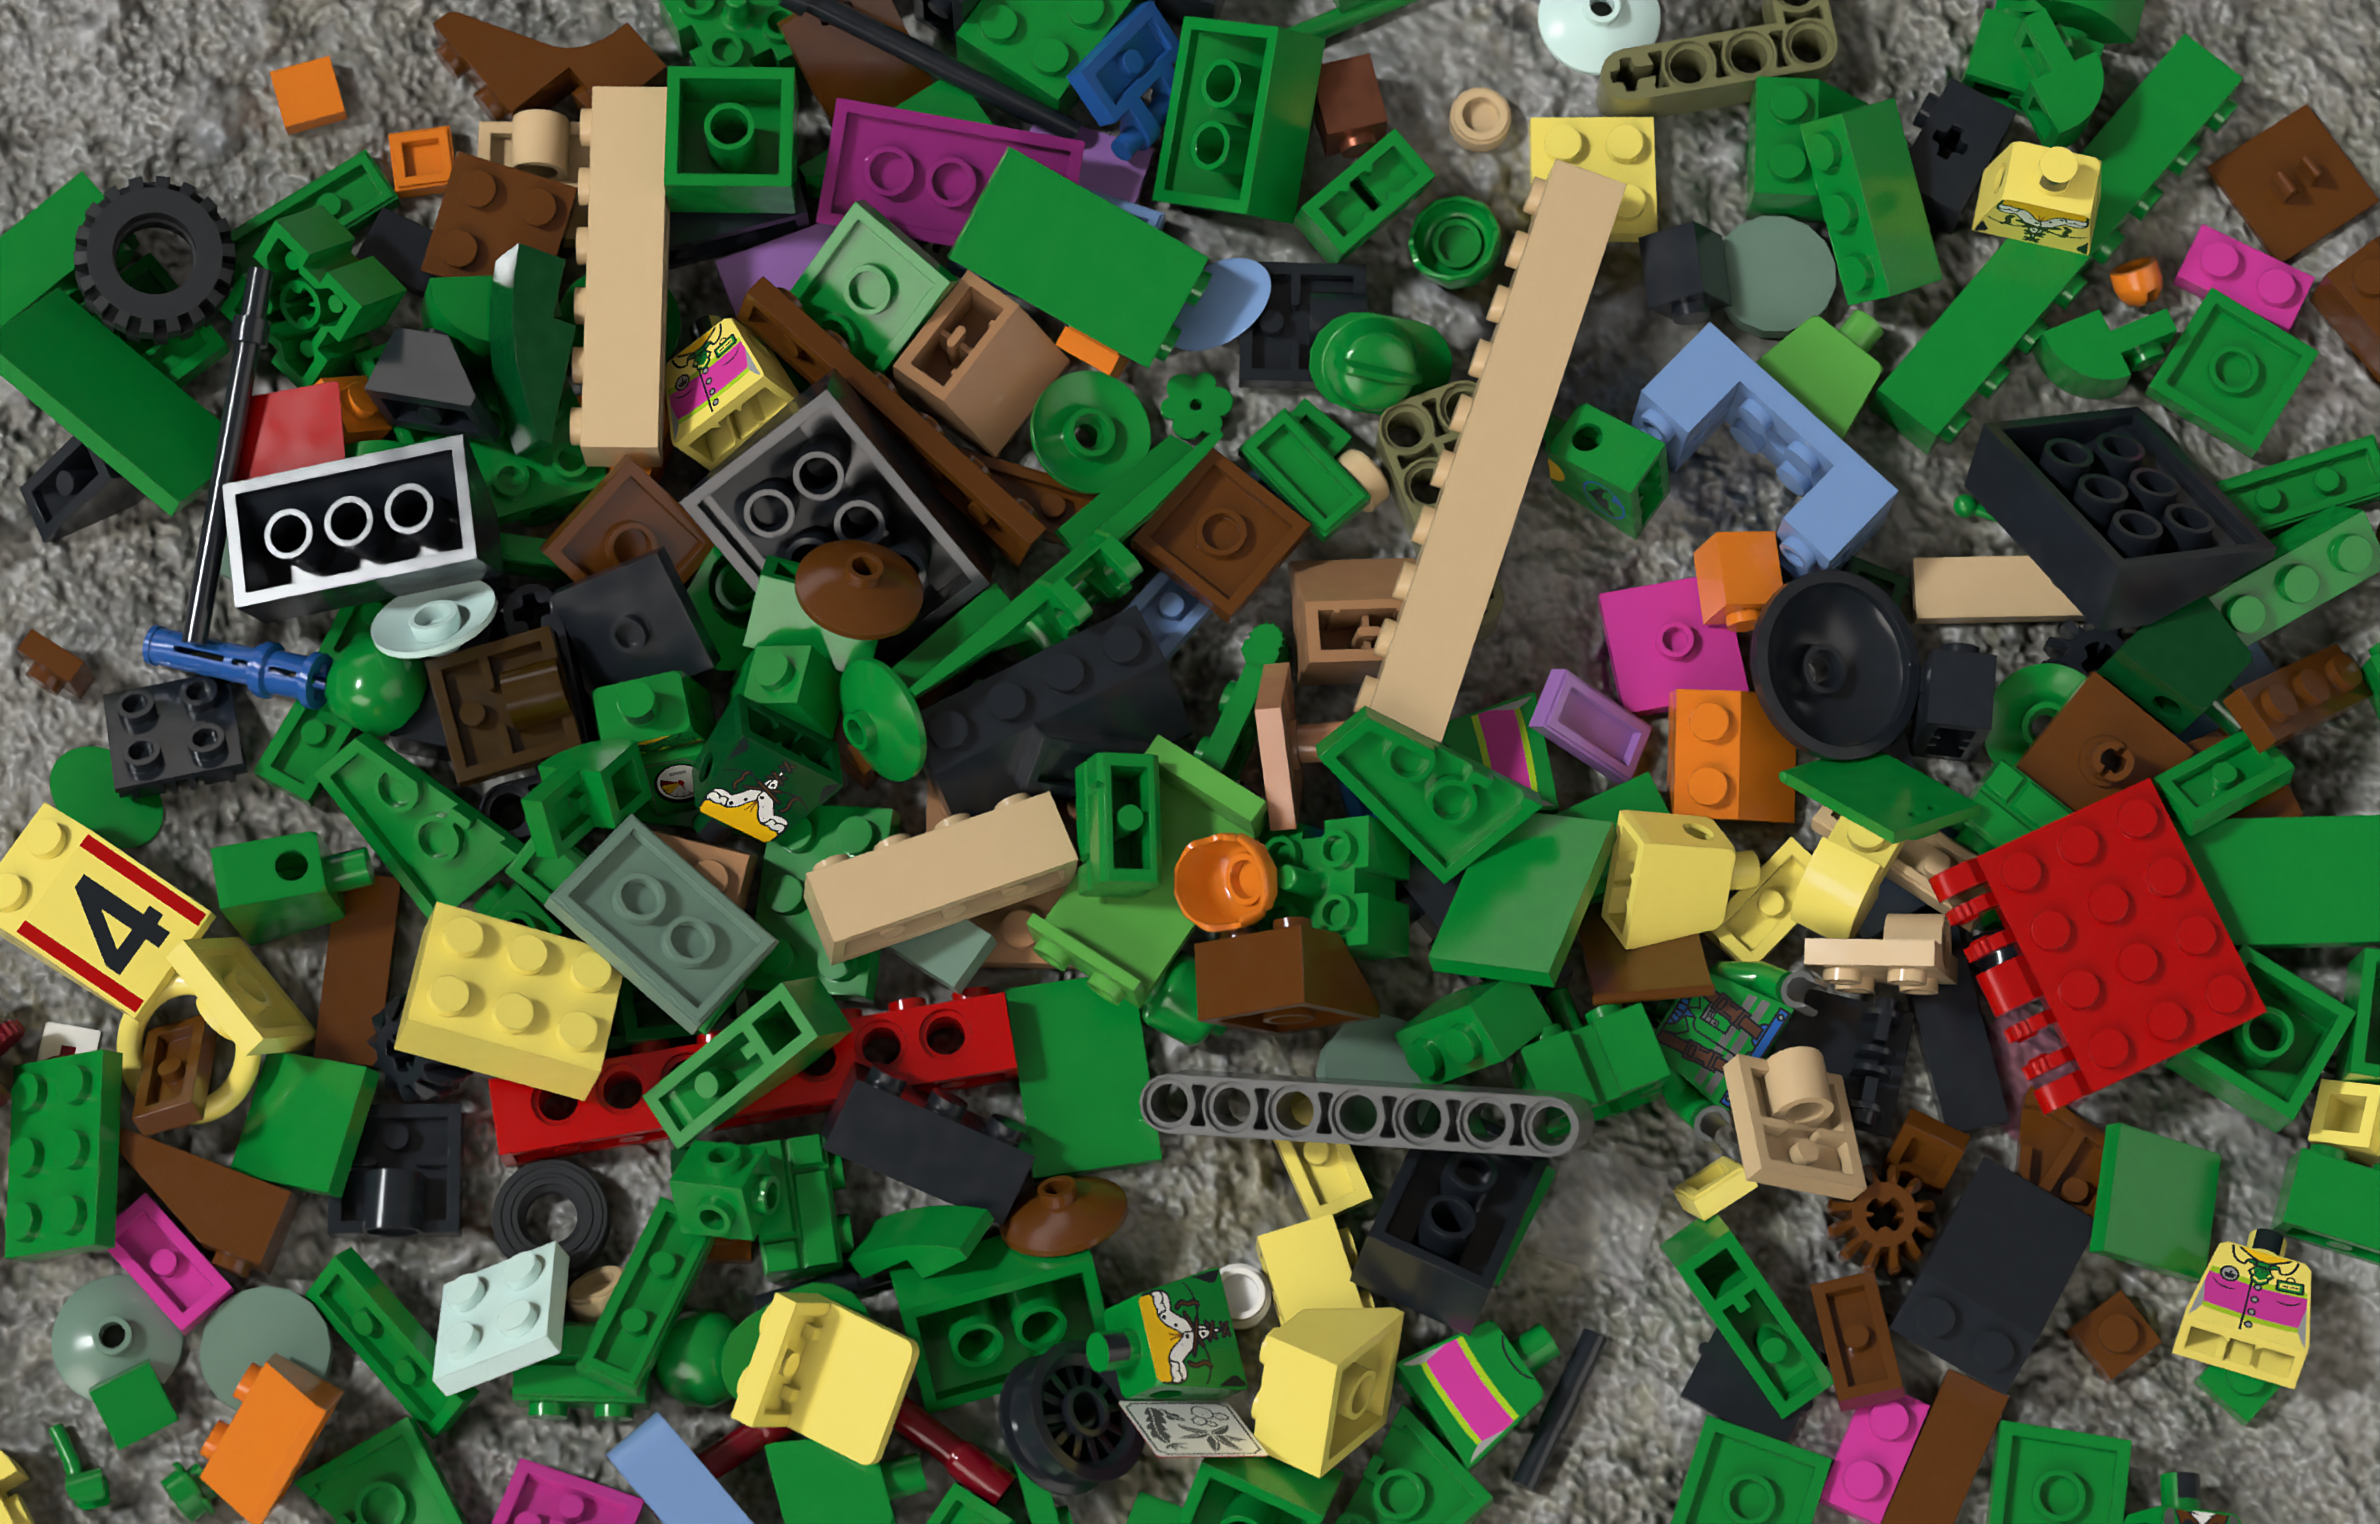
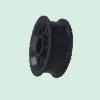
M1083 1340L1061 1342L1048 1349L1043 1355L1032 1356L1017 1364L1004 1381L999 1398L1000 1429L1004 1443L1013 1461L1023 1474L1037 1486L1062 1496L1080 1495L1094 1489L1101 1482L1112 1481L1125 1475L1138 1461L1145 1444V1439L1118 1404L1120 1401L1128 1400L1121 1394L1116 1370L1094 1371L1086 1355L1087 1341Z

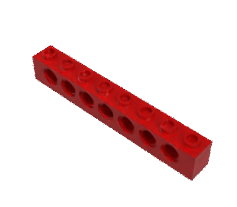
M981 986L966 988L960 995L954 992L952 993V1001L927 1005L926 999L922 997L897 1000L888 1004V1012L863 1016L862 1009L859 1008L840 1009L853 1030L828 1050L836 1057L835 1065L830 1072L823 1076L815 1077L800 1071L710 1132L830 1112L853 1062L855 1061L871 1068L872 1063L864 1057V1051L870 1042L878 1038L891 1039L900 1047L898 1057L887 1065L905 1074L909 1079L908 1085L929 1094L933 1088L952 1092L1018 1080L1017 1064L1004 992L991 994L989 987ZM943 1027L954 1028L964 1036V1043L958 1051L952 1054H938L928 1045V1040L934 1031ZM723 1030L712 1031L706 1036L702 1033L695 1037L696 1044L670 1048V1042L651 1041L633 1046L631 1048L632 1055L606 1059L605 1055L601 1072L585 1101L578 1100L573 1114L563 1120H552L543 1114L546 1101L555 1093L498 1077L488 1079L498 1153L505 1167L669 1140V1136L642 1096ZM623 1081H632L642 1087V1095L633 1107L617 1109L608 1104L609 1092L616 1084Z

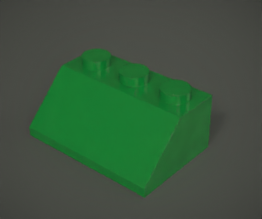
M1184 16L1152 201L1247 218L1294 224L1326 39L1276 26Z
M1000 1235L979 1241L967 1260L924 1279L908 1261L888 1268L906 1337L913 1339L919 1346V1357L915 1365V1371L925 1409L929 1414L999 1395L1008 1374L1023 1360L1032 1356L1043 1355L1048 1349L1061 1342L1069 1340L1087 1341L1092 1333L1106 1331L1103 1318L1105 1309L1090 1249L1055 1257L1030 1256L1008 1247Z

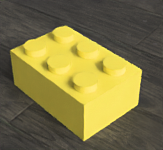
M436 902L422 933L394 1049L585 1101L602 1069L623 975L587 943Z

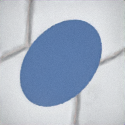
M1230 258L1204 267V270L1212 273V277L1195 307L1185 302L1173 323V325L1182 329L1174 346L1187 351L1208 350L1221 346L1246 331L1263 312L1271 293L1270 276L1260 263L1246 258Z

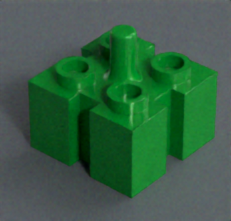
M658 0L661 19L682 58L685 59L690 56L692 66L795 68L797 82L805 78L777 25L778 22L793 14L778 6L779 0Z
M323 205L275 220L253 255L263 266L262 268L274 272L266 320L272 323L268 341L278 351L271 362L297 388L314 385L321 378L353 376L357 370L354 365L355 354L366 351L373 345L366 337V332L385 326L407 292V289L374 256L359 260L352 254V244L356 238ZM248 273L241 275L220 309L231 322L234 315H240Z
M1366 815L1325 820L1324 830L1304 823L1297 824L1296 829L1271 831L1270 827H1266L1259 836V842L1266 845L1277 867L1278 894L1272 909L1267 911L1266 917L1258 922L1259 932L1273 930V921L1276 919L1307 917L1312 919V926L1314 928L1339 933L1354 958L1368 961L1409 956V905L1395 901L1396 881L1409 880L1410 850L1379 818Z
M1567 987L1555 989L1544 996L1555 1024L1544 1027L1542 1032L1526 1043L1527 1046L1519 1049L1516 1057L1517 1063L1513 1065L1510 1073L1515 1089L1564 1091L1577 1094L1589 1104L1593 1111L1594 1122L1608 1116L1610 1118L1659 1099L1663 1092L1662 1086L1667 1084L1671 1072L1641 1002L1624 1008L1622 1003L1599 1006L1585 1014L1587 1024L1583 1025ZM1552 1106L1546 1113L1545 1125L1548 1133L1554 1139H1558L1570 1134L1571 1123L1563 1110Z

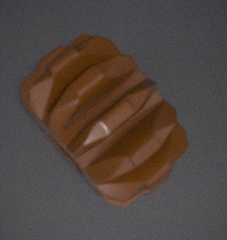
M1865 1165L1862 1167L1867 1186L1865 1191L1852 1201L1837 1198L1830 1199L1827 1202L1825 1211L1843 1221L1830 1225L1825 1233L1829 1240L1847 1238L1849 1241L1838 1254V1257L1843 1262L1851 1260L1858 1251L1864 1255L1861 1263L1862 1273H1872L1881 1257L1885 1270L1889 1275H1896L1902 1270L1901 1256L1913 1263H1918L1924 1256L1923 1249L1917 1241H1931L1935 1237L1936 1228L1919 1219L1931 1215L1936 1210V1206L1932 1200L1915 1202L1912 1198L1923 1186L1920 1179L1914 1178L1910 1180L1905 1188L1897 1185L1900 1177V1168L1898 1166L1890 1165L1883 1176L1882 1182H1880L1873 1166ZM1885 1209L1890 1212L1893 1219L1888 1224V1227L1884 1226L1876 1231L1871 1228L1868 1221L1873 1216V1213L1877 1214Z

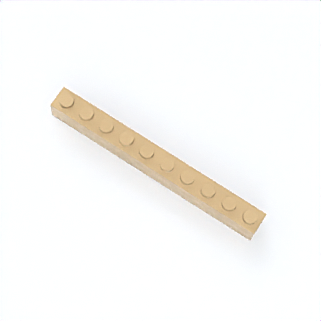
M1555 159L1546 180L1535 176L1522 211L1533 215L1528 232L1516 231L1504 266L1515 269L1510 285L1506 287L1498 284L1486 316V320L1496 323L1491 341L1479 340L1468 369V375L1478 378L1472 397L1461 394L1449 425V430L1459 433L1454 451L1450 452L1442 449L1431 478L1430 485L1440 488L1435 507L1423 505L1412 534L1411 541L1421 544L1416 563L1412 564L1404 561L1393 590L1392 598L1402 601L1397 619L1394 621L1385 618L1374 646L1373 654L1383 658L1377 678L1365 676L1353 712H1358L1361 708L1367 706L1439 743L1442 742L1627 184L1559 159Z

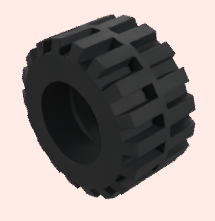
M142 176L128 179L129 186L118 190L116 185L104 192V199L98 205L93 202L85 212L86 219L83 225L78 226L75 236V252L73 253L79 291L82 292L85 305L92 315L97 314L102 319V324L113 333L116 330L125 333L127 340L140 343L141 338L154 340V345L168 344V339L180 336L181 341L194 336V330L200 326L208 327L216 319L217 311L223 306L230 295L232 283H234L236 260L235 243L232 242L231 228L226 217L222 219L218 214V206L208 196L205 199L201 198L196 194V187L186 182H183L180 187L170 184V177L156 176V182L143 183ZM162 228L182 237L190 246L194 261L188 280L179 288L164 294H147L130 287L121 278L116 264L118 249L130 235L142 229Z

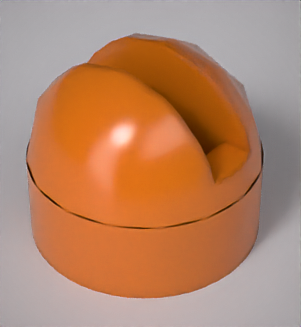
M2146 256L2127 261L2109 272L2116 295L2120 301L2130 307H2143L2147 301L2153 302L2160 296L2163 288V279L2155 256Z

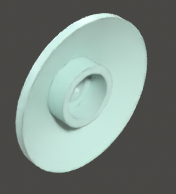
M1540 0L1538 26L1545 46L1560 63L1578 73L1600 76L1605 59L1613 52L1625 48L1654 44L1660 29L1661 15L1658 0ZM1595 2L1606 3L1611 7L1612 13L1607 16H1598L1592 12L1590 6Z
M479 580L398 596L377 614L371 626V636L376 648L388 656L397 658L442 657L457 651L462 644L478 635L488 626L495 616L497 600L492 588Z

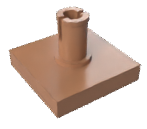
M1290 663L1264 664L1255 706V717L1270 830L1296 829L1305 782L1303 763L1322 762L1317 757L1316 745L1345 721L1299 725L1296 718Z

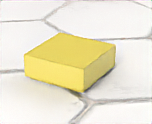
M1722 1156L1675 1186L1676 1189L1673 1190V1193L1683 1210L1706 1221L1757 1188L1758 1185L1756 1182L1746 1181L1742 1164L1727 1156Z

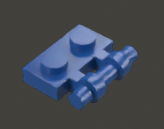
M1152 0L1137 4L1066 76L1100 127L1116 123L1120 120V134L1112 141L1111 150L1116 157L1123 161L1130 160L1137 151L1148 150L1159 139L1161 134L1160 127L1166 122L1175 72L1172 64L1177 60L1180 41ZM1151 87L1153 90L1151 94L1152 101L1146 106L1140 97Z

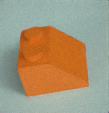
M1676 689L1670 692L1666 807L1669 813L1705 816L1714 821L1795 823V789L1782 783L1779 780L1780 771L1796 767V747L1786 740L1770 722L1759 702L1756 692Z
M276 1352L266 1361L263 1367L252 1362L233 1393L232 1397L241 1401L242 1404L229 1425L219 1419L199 1453L209 1459L200 1478L249 1523L264 1524L280 1505L344 1391Z

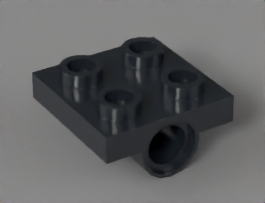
M1258 262L1267 270L1270 276L1271 293L1267 305L1258 319L1246 331L1240 334L1239 388L1317 390L1309 371L1310 349L1318 332L1332 319L1349 312H1367L1366 264Z
M462 1103L370 1105L342 1198L328 1196L327 1234L330 1238L462 1237L465 1108Z

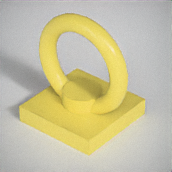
M240 937L183 939L165 956L177 973L143 1020L139 1023L123 1013L119 1024L116 1049L117 1052L123 1053L122 1078L134 1099L136 1098L143 1060L145 1029L153 1013L166 1001L184 995L197 996L196 1006L204 1020L221 1036L235 1043L234 1063L228 1077L216 1091L207 1095L204 1119L189 1125L212 1122L237 1107L249 1093L256 1080L262 1054L301 1051L316 1037L315 1028Z

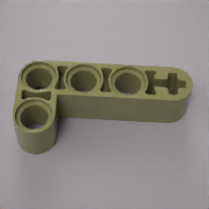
M1764 0L1762 15L1765 25L1636 46L1613 52L1604 61L1596 88V104L1599 111L1605 117H1654L1655 119L1748 103L1757 76L1820 79L1826 82L1838 49L1837 35L1829 1L1806 0L1807 4L1792 6L1783 0ZM1797 48L1811 49L1819 56L1820 61L1805 63L1794 56L1792 50ZM1738 58H1748L1759 66L1760 71L1744 73L1739 71L1732 61ZM1678 68L1690 69L1699 76L1700 81L1693 84L1680 82L1673 76L1672 71ZM1617 81H1625L1628 89L1635 91L1626 92L1624 84Z
M1462 380L1446 384L1401 400L1398 404L1386 408L1380 416L1375 441L1376 456L1410 541L1423 505L1434 508L1436 504L1419 502L1414 498L1411 490L1420 484H1430L1442 449L1450 452L1454 451L1459 433L1449 430L1451 420L1447 413L1456 408L1461 394L1472 397L1477 382ZM1408 428L1417 433L1421 441L1413 447L1404 448L1394 444L1388 435L1395 429ZM1411 541L1418 557L1421 544ZM1496 577L1475 643L1489 638L1498 627L1504 603L1503 590L1498 577Z

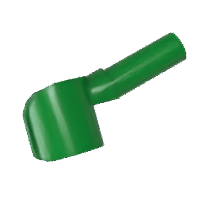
M59 1423L49 1428L48 1432L64 1464V1471L67 1475L65 1477L66 1491L75 1505L81 1510H90L109 1505L111 1503V1495L104 1469L101 1467L83 1472L82 1462L64 1424Z

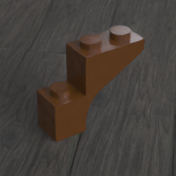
M449 12L433 23L440 45L434 50L436 56L455 79L458 80L465 75L478 91L473 96L491 121H501L504 119L505 122H512L513 115L521 111L533 109L550 110L568 95H571L572 100L580 111L581 108H592V86L667 87V66L628 22L611 35L595 43L573 48L552 46L459 12Z

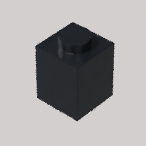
M1690 221L1638 238L1649 309L1672 319L1675 324L1693 325L1708 320L1711 317L1710 312L1732 306L1722 235L1695 221Z

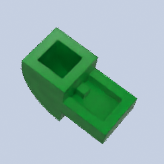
M2043 8L2023 17L2013 40L2033 77V80H2030L2020 105L2043 146L2067 148L2083 133L2100 100L2104 84L2103 66L2097 51L2074 61L2075 50L2070 35L2061 24L2055 25L2046 8Z
M492 275L430 278L420 307L424 329H437L452 337L457 343V349L472 370L493 372L489 342ZM557 297L553 318L561 320L559 298Z
M2166 308L2110 331L2100 309L2044 331L2032 353L2043 373L2058 388L2080 398L2108 399L2121 395L2132 375L2128 366L2132 372L2140 371L2158 363L2166 356L2164 351L2177 332V328Z
M608 739L594 741L553 755L538 765L542 782L522 798L521 802L537 857L559 859L594 827L616 829L631 813L634 814L652 798L637 740Z

